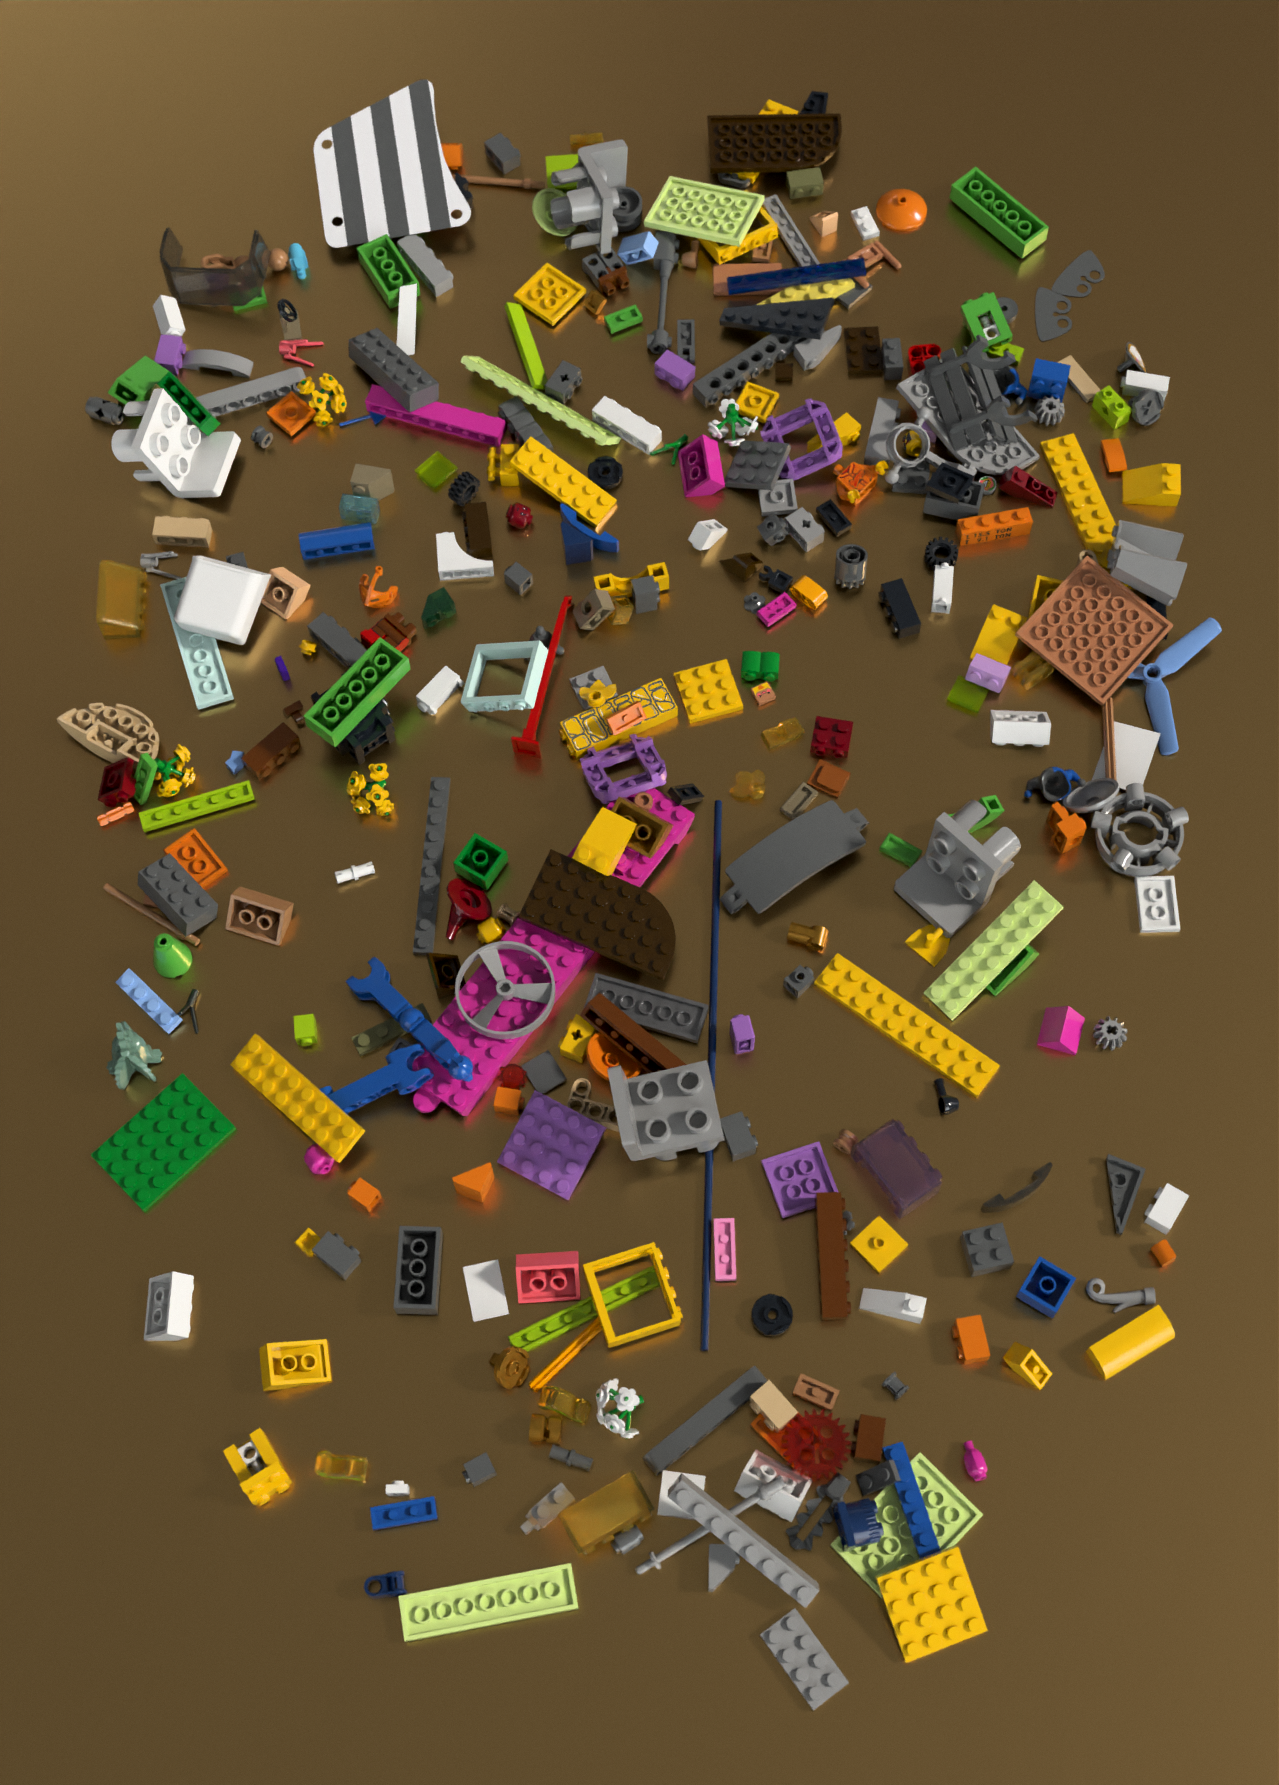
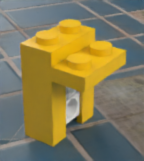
M259 1428L249 1434L251 1439L239 1447L233 1444L223 1450L241 1483L242 1490L248 1495L251 1503L255 1506L267 1503L270 1500V1496L276 1492L280 1494L289 1488V1484L292 1483L264 1431ZM250 1449H255L254 1457L246 1459V1452ZM260 1459L264 1460L266 1468H263ZM250 1465H252V1467H253L252 1469L255 1470V1472H256L255 1475H253V1474L251 1473V1471H250V1469H249V1466H250Z

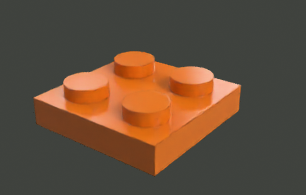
M291 391L268 410L266 414L290 436H293L315 417L316 410Z

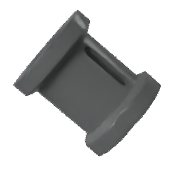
M893 1372L881 1384L890 1390L896 1400L909 1389V1386H905L897 1377L896 1372Z

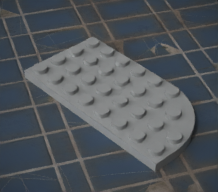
M961 366L977 414H979L984 409L979 404L980 398L973 387V378ZM926 368L902 381L896 387L916 412L922 406L930 409L931 416L925 421L926 424L962 463L972 465L977 471L993 475H1003L1015 465L1020 469H1024L1036 462L1040 457L1014 426L1013 428L1018 439L1017 443L1002 442L993 438L989 432V423L986 420L981 421L986 439L972 444L965 428L964 431L970 446L956 452ZM944 372L945 377H946V380H947V383H948V386H949V389H950V391H951V394H952V397H953V400H954V403H955V406H956V408H957V411H958L960 420L963 421V418H962V415H961V413H960V410H959V407H958L956 398H955V396H954V393H953L951 384H950V382H949L947 373Z

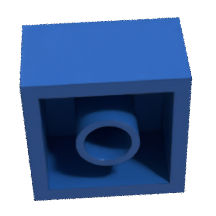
M1036 358L1027 397L1043 399L1045 396L1051 398L1053 395L1055 400L1060 398V403H1062L1071 365Z
M1039 1256L1016 1297L1053 1319L1076 1277Z

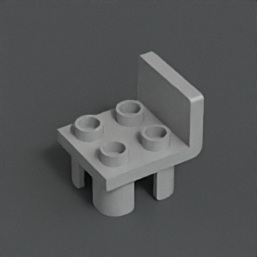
M623 139L581 147L578 149V163L574 167L552 172L551 182L554 186L577 182V190L568 191L567 196L551 200V215L556 228L564 229L585 224L588 230L586 233L566 238L565 245L568 250L596 245L600 254L611 252V237L618 235V227L613 216V210L618 209L620 204L618 192L615 188L626 187L628 147Z
M969 800L951 817L943 812L935 820L925 855L897 879L894 885V890L936 929L938 927L941 928L944 932L943 935L947 938H951L985 907L990 900L996 882L1014 866L1015 863L1011 859L1021 848L1019 839L1008 827H1002L983 845L969 834L968 830L980 821L987 812L986 808L975 800Z
M707 1060L628 1079L621 1065L607 1068L621 1142L630 1160L638 1161L656 1157L659 1160L667 1161L677 1158L676 1152L697 1147L699 1152H706L714 1149L719 1142L725 1141Z

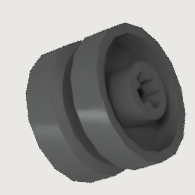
M617 187L615 189L618 192L620 204L618 209L613 210V216L616 219L618 231L628 232L636 229L642 221V197L633 188Z

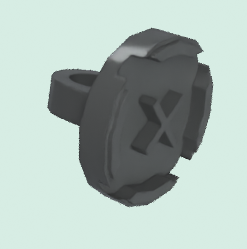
M1146 389L1140 392L1128 402L1129 407L1132 409L1133 419L1141 425L1154 423L1160 417V411L1164 407L1162 395L1153 389Z

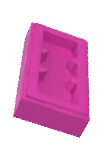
M784 592L759 609L756 615L769 627L795 609L797 604Z

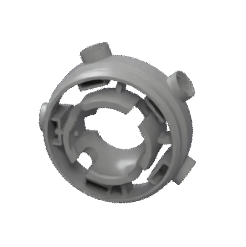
M1132 783L1126 786V793L1115 797L1101 812L1094 811L1091 828H1096L1095 840L1100 855L1113 870L1129 876L1146 877L1157 874L1165 868L1169 871L1180 862L1181 858L1178 856L1184 840L1183 824L1188 823L1189 817L1184 807L1174 809L1172 805L1161 797L1144 792L1141 783ZM1124 808V811H1129L1119 817L1116 816L1113 825H1110L1113 812ZM1142 808L1147 809V812L1140 810H1142ZM1153 811L1154 813L1158 814L1162 818V821L1160 822L1159 819L1152 815L1150 812ZM1135 822L1144 824L1150 829L1155 826L1158 834L1156 839L1150 844L1137 845L1129 841L1125 832L1118 829L1120 824ZM1107 833H1109L1110 849L1113 850L1115 845L1119 847L1115 855L1110 852L1103 841ZM1168 835H1173V840L1167 839ZM1152 856V859L1154 860L1152 866H1144L1149 863L1150 857Z

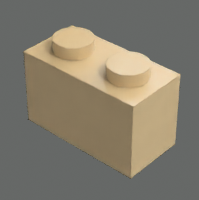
M770 1380L750 1396V1407L756 1414L761 1413L765 1418L764 1423L770 1430L775 1429L777 1433L798 1414L797 1410Z

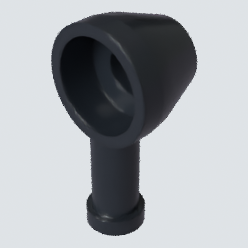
M938 1078L934 1080L939 1095L938 1108L940 1114L948 1115L959 1109L958 1098L946 1094L944 1079Z

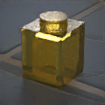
M627 595L610 596L615 606V610L607 617L611 625L628 624L634 609Z

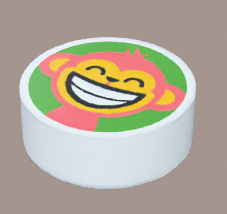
M984 476L979 480L980 483H985L983 494L990 495L995 491L996 481L994 478Z

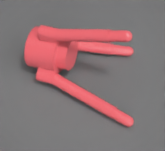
M307 339L281 340L279 343V353L284 355V359H291L313 367V363L294 357L292 354H295L296 346L323 345V342H308Z

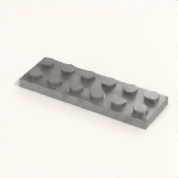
M595 973L585 1003L586 1006L598 993H601L642 1028L698 1043L709 1009L707 1004Z

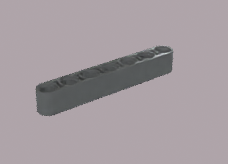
M753 1366L651 1449L642 1459L656 1476L659 1475L750 1400V1396L768 1380L756 1366Z

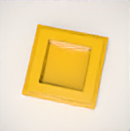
M308 1227L294 1243L311 1257L313 1255L312 1249L321 1238Z

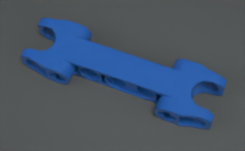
M416 1044L399 1048L385 1057L387 1066L335 1092L331 1086H326L319 1090L348 1114L395 1089H398L400 1095L411 1093L434 1076V1073L430 1068H424L416 1072L413 1071L412 1065L414 1060L425 1052L422 1045Z

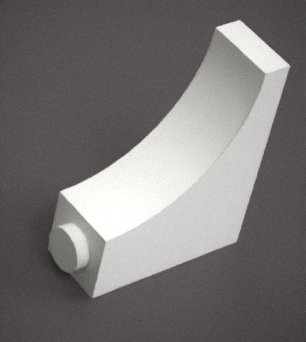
M454 532L436 534L440 581L494 576L493 560H480L466 554L457 544Z

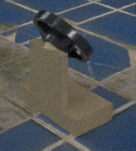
M281 299L278 301L277 307L284 340H301L302 334L298 310L288 300Z

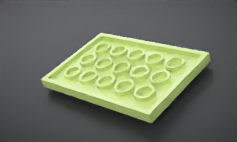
M669 176L644 220V227L740 247L764 202V195Z
M919 1452L910 1464L940 1550L942 1551L956 1545L983 1514ZM894 1484L887 1486L874 1499L878 1508L876 1519L877 1522H881L884 1532L880 1542L857 1547L852 1551L845 1552L842 1548L840 1536H838L830 1545L881 1598L882 1595L875 1576L919 1559Z

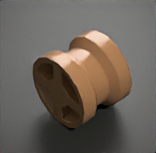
M841 1129L839 1132L840 1136L833 1141V1145L841 1152L850 1154L852 1146L857 1144L858 1138L850 1131Z

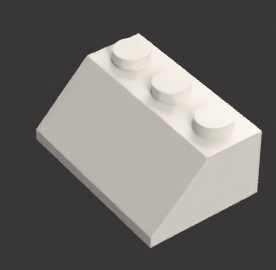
M990 710V738L992 743L1001 746L1006 745V743H1013L1016 746L1032 744L1036 747L1049 745L1051 721L1047 712Z
M172 1271L149 1278L144 1340L178 1341L189 1337L194 1276Z
M755 1450L744 1468L734 1491L742 1497L748 1498L757 1492L760 1484L764 1485L780 1475L787 1487L770 1496V1500H760L756 1503L776 1513L781 1518L792 1522L813 1480Z

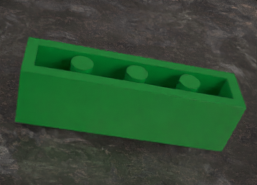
M170 371L157 383L207 436L221 424Z

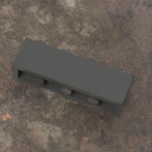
M322 612L307 625L310 636L348 669L367 651L362 646V643L356 637L352 638L348 630L343 626L340 627L331 615L327 616Z

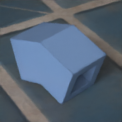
M232 751L231 758L225 762L226 767L234 775L244 767L241 760L245 755L244 752Z

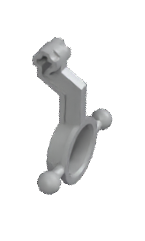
M922 406L917 410L918 418L915 424L901 423L895 426L887 436L886 452L894 463L892 470L887 471L885 474V481L889 484H894L898 481V472L901 467H915L923 460L937 469L943 462L975 476L977 470L972 465L966 463L960 465L945 461L929 451L930 439L927 432L922 428L923 422L931 416V411L928 407ZM905 429L915 431L922 441L921 453L912 461L903 459L896 450L897 436Z

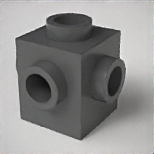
M775 514L765 518L764 522L757 526L764 540L771 546L782 541L789 534L786 529L788 525L782 517L779 519Z

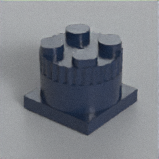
M869 1498L850 1503H845L844 1501L837 1503L834 1507L833 1513L843 1551L849 1552L857 1547L880 1542L884 1532L881 1522H877L876 1519L878 1508L875 1500L870 1501Z

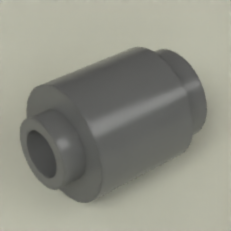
M633 1524L612 1535L613 1541L610 1543L616 1553L621 1552L624 1555L641 1544L640 1541L644 1537L637 1525Z

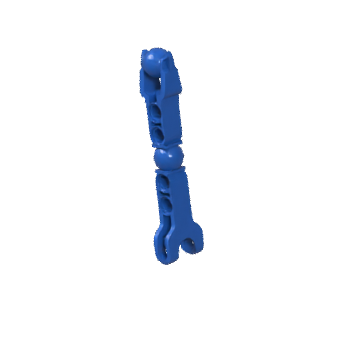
M375 956L367 962L372 968L368 977L357 979L354 976H350L345 981L359 999L375 1000L400 1024L404 1031L411 1033L440 1065L448 1070L452 1078L467 1082L473 1079V1063L471 1059L465 1055H460L449 1039L441 1034L424 1018L421 1011L413 1008L389 984L390 974L384 964Z

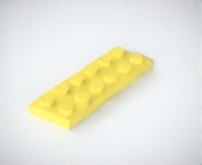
M835 261L757 305L833 297L835 299L855 288V283Z

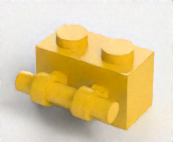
M501 444V454L496 453L495 447L489 448V453L487 454L489 464L486 468L489 481H494L495 476H500L501 486H519V471L509 465L510 460L519 451V444ZM496 463H500V468L495 467Z

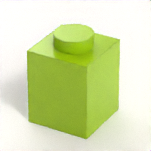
M314 1014L293 1016L297 1044L311 1046L313 1043H318Z

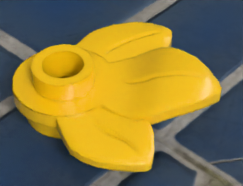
M598 679L590 688L581 687L579 695L582 699L587 700L589 706L600 707L607 699L615 695L617 688L616 684L606 687Z

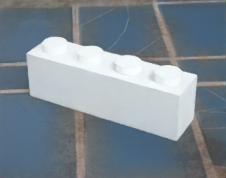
M604 396L592 409V420L648 455L662 441V430L658 426L650 424L643 417L632 413L630 409L617 404L613 399Z

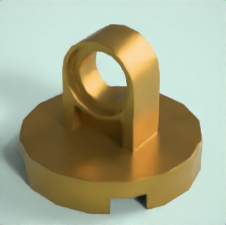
M514 1345L507 1347L500 1354L493 1353L489 1364L494 1366L495 1380L499 1385L513 1389L512 1387L515 1385L520 1386L524 1382L530 1370V1366L527 1365V1358L530 1357L525 1349Z

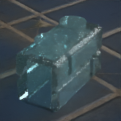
M342 494L339 512L341 519L376 524L380 513V506L376 498Z

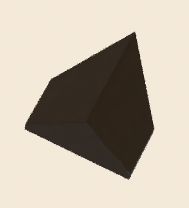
M751 552L737 554L733 558L719 561L744 582L764 564L763 561Z

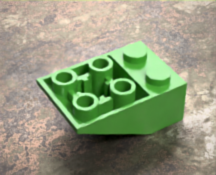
M144 356L116 379L108 394L124 405L130 401H148L154 389H161L157 383L169 371L147 356Z

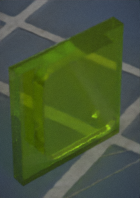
M437 451L415 470V473L426 484L435 489L458 470V467Z
M958 675L947 701L978 713L989 689Z

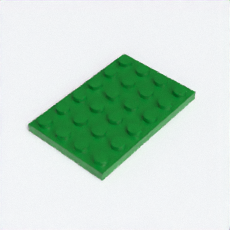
M182 1073L96 1149L91 1156L145 1212L233 1133L236 1127Z

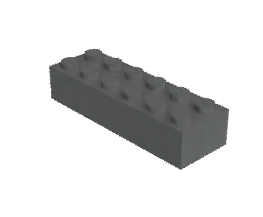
M378 328L348 339L349 357L407 411L412 412L439 400V383Z

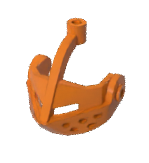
M381 566L375 567V574L369 588L366 586L369 579L367 574H363L359 582L361 601L365 606L373 609L389 605L398 592L397 586H391L386 592L374 590L378 577L383 574Z

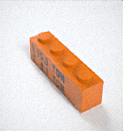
M1029 507L958 519L955 532L959 545L964 546L1030 534L1033 520Z

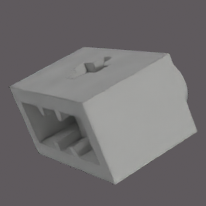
M803 507L785 518V522L788 525L786 527L787 531L805 552H808L824 541V528L817 524L812 514Z

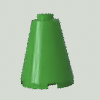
M169 934L158 935L154 940L153 965L156 971L166 978H175V976L185 974L193 961L188 946Z

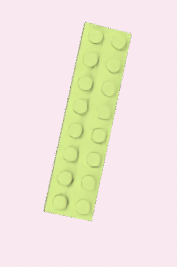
M1034 880L927 988L924 994L953 1021L1064 907Z
M571 1563L398 1596L405 1642L579 1609Z

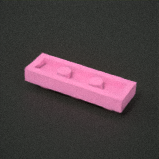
M734 1218L714 1219L715 1281H736Z

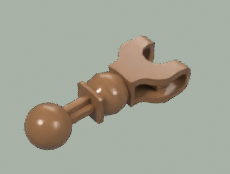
M279 248L270 250L266 257L254 259L252 253H250V257L241 255L235 260L233 256L225 257L221 254L205 256L201 260V268L207 273L203 278L204 287L210 291L223 289L232 281L238 280V276L248 277L252 273L256 276V269L269 266L275 271L283 270L288 264V256L285 251Z

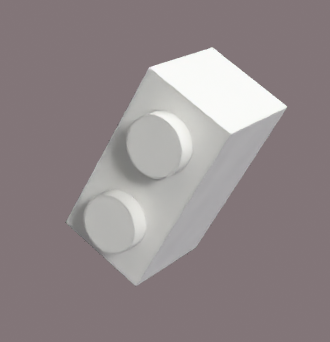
M1168 1183L1164 1188L1159 1187L1154 1196L1157 1199L1155 1204H1150L1144 1213L1147 1216L1144 1222L1166 1235L1189 1195Z

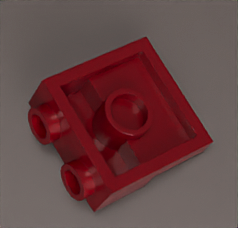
M816 716L810 752L816 755L825 754L835 758H848L853 721Z
M127 757L104 767L97 800L104 803L105 806L116 807V803H126L135 794L137 780L131 777L133 773V759Z

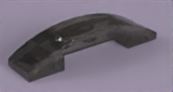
M1049 1162L1033 1172L1031 1176L1033 1183L1005 1200L999 1193L983 1203L981 1211L983 1213L1004 1211L1026 1201L1042 1186L1053 1166L1052 1163Z

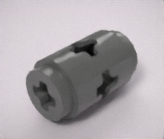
M96 396L90 397L87 400L85 411L90 417L112 425L121 424L125 417L123 413L124 408L117 403Z

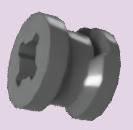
M258 426L253 430L251 440L259 443V446L262 448H266L272 442L273 434L270 431H265L264 427Z

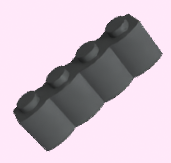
M517 396L498 405L499 411L497 413L499 418L505 420L508 431L516 436V441L520 447L531 436L553 452L552 443Z

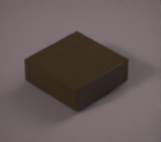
M776 363L775 381L793 382V363Z

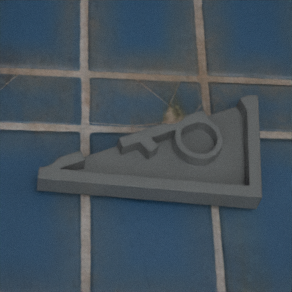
M1108 1154L1106 1163L1116 1233L1122 1235L1146 1169Z

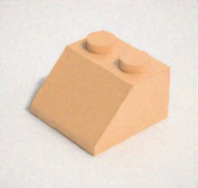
M284 567L270 569L269 574H271V577L260 603L284 619H288L304 602L311 585Z

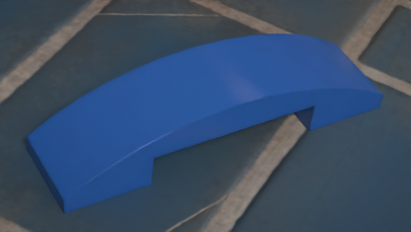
M561 503L560 513L562 520L592 538L594 548L616 553L619 551V540L605 531L599 536L577 521L574 510Z

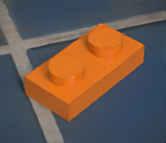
M637 700L605 719L612 735L615 736L647 719L641 703Z

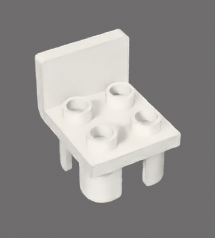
M163 388L154 389L148 401H130L125 405L123 413L126 416H143L138 429L115 431L111 446L115 457L119 461H143L149 468L148 470L134 471L133 476L138 481H161L174 496L179 498L219 497L221 495L241 441L234 431L212 432L209 436L201 433L199 428L192 423L180 406L174 402Z

